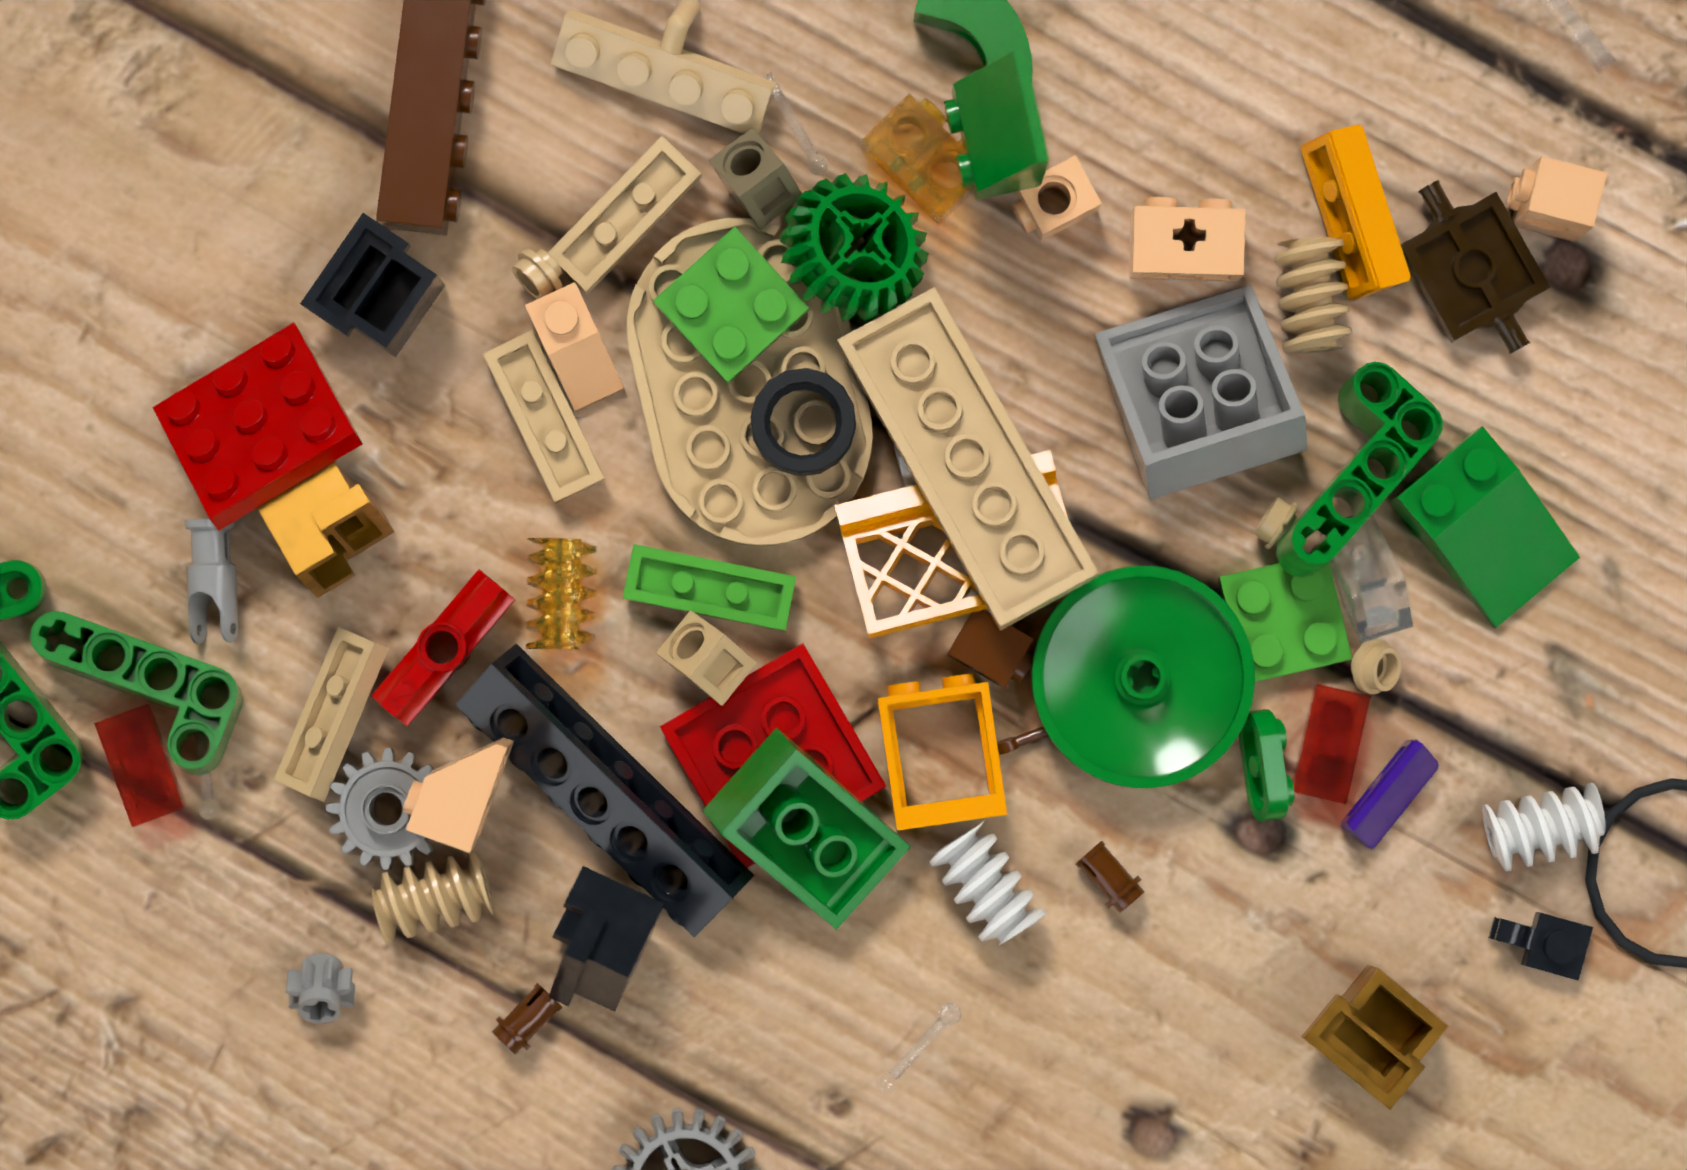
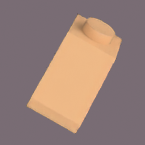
M576 282L525 305L575 412L625 389Z
M503 737L431 771L424 778L423 783L414 780L403 807V812L411 815L406 830L470 853L478 844L514 741Z

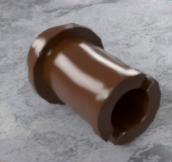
M1103 841L1099 842L1075 864L1078 868H1081L1109 900L1105 904L1108 909L1113 905L1121 913L1145 892L1138 884L1142 879L1139 876L1133 878L1105 847Z
M537 983L534 989L504 1020L500 1016L496 1019L499 1024L492 1033L516 1055L523 1047L526 1050L531 1047L527 1042L563 1007L557 1001L549 998V993Z

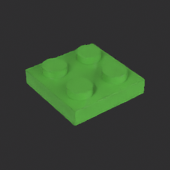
M733 227L653 300L658 309L727 384L732 382L810 311L809 306L736 227Z
M1330 562L1313 575L1303 578L1289 574L1279 563L1218 577L1222 599L1236 614L1249 640L1254 660L1255 682L1352 660Z

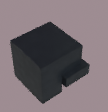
M362 213L300 304L347 337L350 336L353 330H356L394 357H397L445 287V284L437 274L406 254L411 247L408 242L365 213Z
M582 866L563 907L566 910L552 937L567 944L568 947L561 960L549 998L569 1007L574 994H577L615 1012L652 936L664 903Z

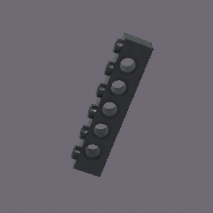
M517 643L492 662L455 704L468 717L471 724L477 730L485 733L493 742L503 737L514 741L508 756L510 762L519 770L524 771L548 795L550 801L556 807L564 810L588 834V837L595 845L604 849L627 872L635 884L643 887L654 899L664 903L663 908L667 911L670 918L678 925L683 926L694 938L755 876Z

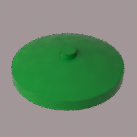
M1130 566L1098 575L1094 580L1069 593L1058 604L1042 628L1036 643L1031 669V686L1036 711L1044 730L1056 748L1072 764L1092 777L1106 783L1129 788H1157L1180 783L1198 775L1217 762L1228 751L1244 727L1250 712L1255 687V667L1250 643L1242 624L1229 605L1215 591L1199 580L1179 571L1156 566Z

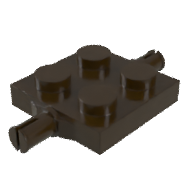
M1439 180L1419 190L1418 192L1424 199L1434 220L1424 232L1402 243L1401 247L1411 273L1450 342L1452 343L1476 329L1495 326L1509 350V354L1528 345L1530 341L1526 338L1514 314L1519 311L1526 301L1551 287L1498 193L1495 192L1473 205L1453 208Z

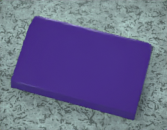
M1417 739L1406 740L1342 819L1341 827L1367 848H1375L1439 767L1438 761Z

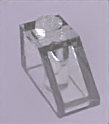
M1372 514L1341 551L1329 561L1343 607L1360 643L1413 627L1405 578Z

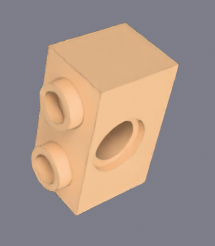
M1542 156L1528 169L1524 168L1520 178H1513L1506 201V209L1514 210L1512 220L1518 228L1574 242L1594 227L1607 173Z

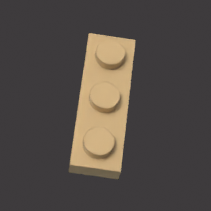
M661 136L548 253L556 260L561 269L589 294L702 177V173Z
M528 331L483 353L554 502L557 504L604 481L603 473L534 331Z
M337 628L276 772L275 781L309 797L325 802L330 786L389 650L388 647L343 628Z

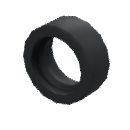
M809 368L787 370L769 380L756 396L750 416L753 440L763 458L779 471L796 476L821 474L837 465L851 448L856 430L854 404L844 386L827 373ZM809 390L817 392L830 402L835 411L837 425L834 436L825 448L814 454L798 455L790 453L777 443L772 434L770 419L773 408L783 396L792 391Z

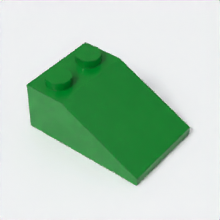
M1024 49L1012 51L953 83L951 92L953 99L944 101L950 133H961L965 151L964 154L956 155L961 184L963 188L973 187L975 200L1039 187L1049 163Z
M1483 426L1471 432L1389 501L1494 628H1497L1580 558L1518 467Z
M777 727L702 810L720 834L836 930L911 848L904 839Z

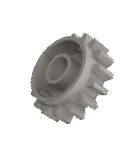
M385 748L381 762H377L371 752L362 753L364 767L359 770L352 764H345L343 769L349 777L346 784L332 782L330 786L335 793L341 795L339 803L326 805L327 812L339 814L340 822L334 824L329 829L330 833H345L348 839L343 844L341 850L344 853H349L356 848L361 849L360 864L363 866H368L375 856L380 857L383 870L392 869L394 856H399L406 867L414 864L412 851L415 849L426 855L434 851L427 840L428 838L406 830L411 815L404 813L403 810L400 819L392 825L383 824L376 817L375 804L383 794L392 793L400 799L403 808L414 780L423 783L424 778L435 768L432 765H427L420 770L414 768L416 754L408 752L401 763L396 762V754L393 748Z

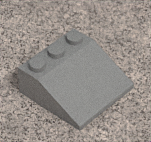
M1251 284L1095 333V340L1125 433L1150 500L1308 450L1305 413Z

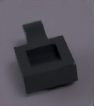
M1535 911L1531 927L1494 917L1488 938L1525 948L1521 965L1579 981L1593 927Z

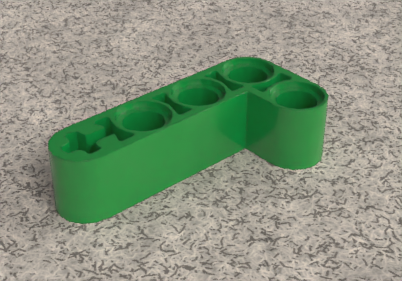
M1366 363L1344 382L1339 390L1338 404L1340 410L1368 439L1279 540L1276 551L1278 562L1286 572L1293 576L1302 578L1311 576L1331 561L1432 447L1442 433L1443 421L1437 408L1397 371L1385 363ZM1360 383L1368 384L1375 389L1379 398L1378 403L1370 402L1363 396ZM1402 420L1409 421L1416 426L1420 435L1419 440L1411 439L1404 433L1401 425ZM1368 458L1375 459L1382 464L1386 472V479L1377 478L1370 472L1367 464ZM1333 497H1339L1347 501L1351 507L1352 518H1345L1338 514L1333 505ZM1318 530L1325 536L1314 545L1310 554H1308L1302 547L1305 545L1306 539Z
M48 612L35 621L31 629L30 639L32 647L45 662L55 668L178 711L168 737L167 747L170 757L181 770L190 775L200 776L209 774L217 768L223 758L243 703L241 688L230 673L213 665L65 612ZM63 628H65L64 632L75 643L84 645L83 655L75 648L60 644L54 652V647L47 641L50 634L60 635ZM109 646L124 648L125 659L118 669L110 672L99 669L98 657L102 650ZM163 664L176 667L178 674L173 686L162 691L151 688L149 682L150 675L156 667ZM223 683L229 686V699L225 705L217 709H208L202 706V693L210 684ZM195 734L208 737L210 746L205 757L198 761H187L182 757V745L188 737Z
M0 641V666L2 668V677L0 679V733L17 753L0 767V782L6 778H15L22 781L28 790V798L19 804L8 803L0 796V818L14 820L30 813L69 783L80 769L84 751L78 736ZM17 700L31 703L37 711V721L29 727L15 725L7 715L8 705ZM51 744L64 745L71 752L73 763L63 770L51 769L42 759V750Z

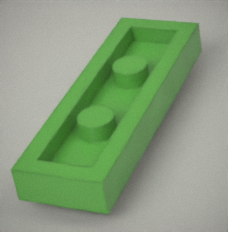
M633 544L623 599L685 612L691 610L695 614L786 632L797 577Z

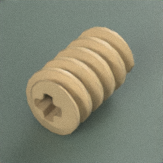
M1306 237L1277 243V245L1288 247L1289 249L1275 256V264L1279 267L1291 269V271L1277 278V286L1293 291V293L1279 300V308L1295 313V315L1281 322V330L1297 335V337L1283 344V352L1287 354H1304L1344 348L1337 346V340L1351 334L1352 328L1335 324V318L1349 312L1350 306L1333 302V296L1347 290L1348 285L1331 280V274L1346 268V263L1329 258V252L1344 246V241L1333 237Z
M471 851L468 854L467 869H461L454 857L450 856L447 857L445 874L440 875L433 863L429 861L425 863L424 878L421 880L417 879L410 867H404L401 885H396L390 874L384 872L382 873L380 890L375 891L372 887L373 905L385 943L394 942L397 925L407 938L416 936L419 919L425 929L431 933L438 930L440 914H442L451 928L459 926L461 909L465 911L472 922L481 920L483 904L487 906L493 916L495 915L486 871L475 851Z

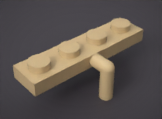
M680 0L667 21L662 41L569 8L564 15L550 64L743 134L752 127L758 134L761 132L776 85L774 81L682 49L687 31L700 11L698 0Z

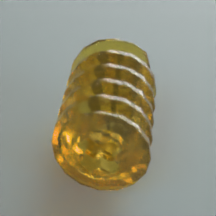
M527 538L530 542L543 546V550L527 556V562L542 568V572L527 577L526 584L542 590V594L526 600V606L541 612V617L527 621L525 628L540 634L541 639L527 643L525 649L580 650V646L596 641L595 634L580 629V624L596 619V612L581 607L580 604L582 601L596 597L597 591L582 585L581 580L596 575L597 568L581 562V558L596 553L597 546L582 539Z

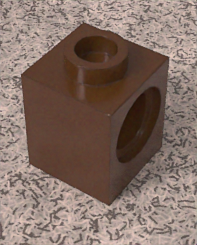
M985 610L970 613L949 649L947 656L998 686L1005 688L1010 679L1020 684L1030 668L1034 653L1027 649L1032 643L1033 638L1012 626H1008L1000 631L992 615Z

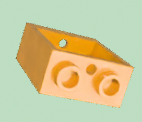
M974 673L942 678L943 689L922 692L920 681L887 686L888 697L877 698L897 831L1008 815L988 682L976 684ZM974 699L988 795L907 806L893 711Z

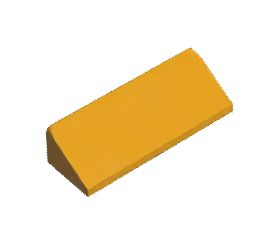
M1357 124L1332 130L1301 145L1300 149L1328 237L1344 241V246L1333 250L1336 260L1346 263V268L1339 271L1343 283L1348 285L1346 293L1350 302L1408 282L1410 280V272L1364 128Z

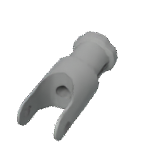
M209 518L185 520V528L191 531L192 564L187 566L189 632L192 641L196 644H201L206 639L207 608L212 598L220 611L223 639L228 643H232L238 636L236 565L230 562L229 529L234 527V522L218 531Z

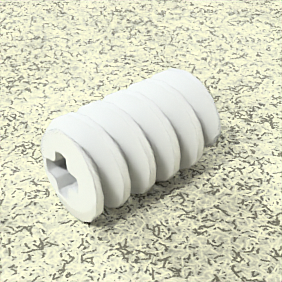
M1594 783L1586 784L1583 797L1575 787L1565 788L1562 803L1553 791L1543 793L1540 807L1531 795L1521 798L1518 811L1510 800L1500 801L1497 817L1488 804L1482 805V817L1492 855L1495 858L1497 857L1505 871H1511L1513 854L1519 853L1527 867L1533 866L1535 849H1541L1549 863L1555 862L1556 845L1560 844L1563 845L1570 858L1577 857L1579 840L1585 841L1592 854L1598 853L1600 836H1604L1606 830L1601 797Z
M983 821L937 851L930 860V864L932 867L950 864V870L942 879L945 886L960 882L963 884L954 901L957 905L974 901L976 905L966 917L967 921L973 923L986 920L988 924L978 937L981 942L998 938L1000 941L999 946L1034 924L1046 913L1042 908L1025 911L1024 908L1034 895L1030 889L1018 892L1012 891L1022 876L1017 870L1001 874L1000 870L1008 861L1009 856L1006 852L988 854L997 838L993 833L976 836V832L984 823Z

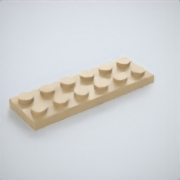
M935 287L837 340L841 352L1000 631L1098 577L1099 572Z

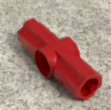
M478 569L437 619L422 630L415 645L371 697L395 718L409 727L451 676L466 664L473 650L516 599L483 571ZM448 632L457 639L458 652L450 662L444 664L437 663L431 657L429 651L430 643L436 635Z

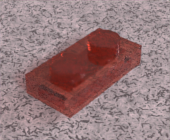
M1314 684L1292 780L1294 793L1347 804L1371 696Z
M150 704L139 706L94 723L132 827H138L188 808Z

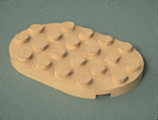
M749 218L712 220L685 230L661 247L643 271L632 292L627 315V341L658 474L674 503L691 521L719 538L738 544L750 546L787 544L810 536L827 526L837 518L835 505L852 501L860 488L868 469L873 439L868 400L837 343L839 338L851 332L849 320L841 321L840 313L836 306L829 313L821 314L822 300L817 296L811 300H805L804 302L809 306L810 311L729 384L725 382L658 309L653 300L733 227H736L803 300L804 291L807 289L806 285L803 282L789 283L790 275L796 269V266L781 263L782 254L789 248L779 242L784 229L770 222L759 229L754 221ZM809 368L827 373L844 386L854 404L856 430L851 448L837 465L821 474L796 476L779 471L763 458L753 440L750 416L756 396L769 380L787 370ZM809 390L792 391L783 396L773 408L770 419L771 431L777 443L788 452L798 455L814 454L825 448L833 438L837 425L835 411L830 402L819 393Z

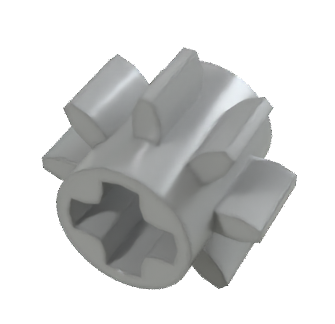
M313 954L306 957L302 961L301 971L288 970L286 994L289 995L288 1007L290 1009L298 1008L299 1015L312 1023L334 1021L340 1014V1006H354L355 983L352 982V968L343 969L342 962L337 957L329 954Z

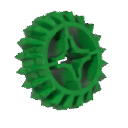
M846 173L838 175L832 183L825 178L818 181L812 190L804 191L796 200V207H793L787 213L784 222L788 227L781 233L779 242L789 248L782 254L781 263L796 266V269L790 275L789 283L803 282L806 285L807 289L804 291L803 301L811 300L815 296L821 299V314L829 313L836 306L838 307L841 321L850 320L856 313L862 322L869 321L877 313L882 316L897 308V305L904 304L913 295V288H916L921 283L925 273L920 268L927 262L929 253L919 247L926 241L927 232L913 229L912 226L918 221L919 212L905 213L901 208L905 202V195L897 196L894 199L890 198L887 195V182L879 183L873 189L870 186L867 174L858 176L853 183ZM860 238H864L865 241L859 246L858 251L855 250L848 258H845L844 254L851 247L850 244L854 245ZM821 245H822V246L824 247V249L826 250L827 258H826L825 254L823 253V250H822V248H821ZM845 275L852 276V277L856 278V279L859 280V281L850 279V278L846 277Z

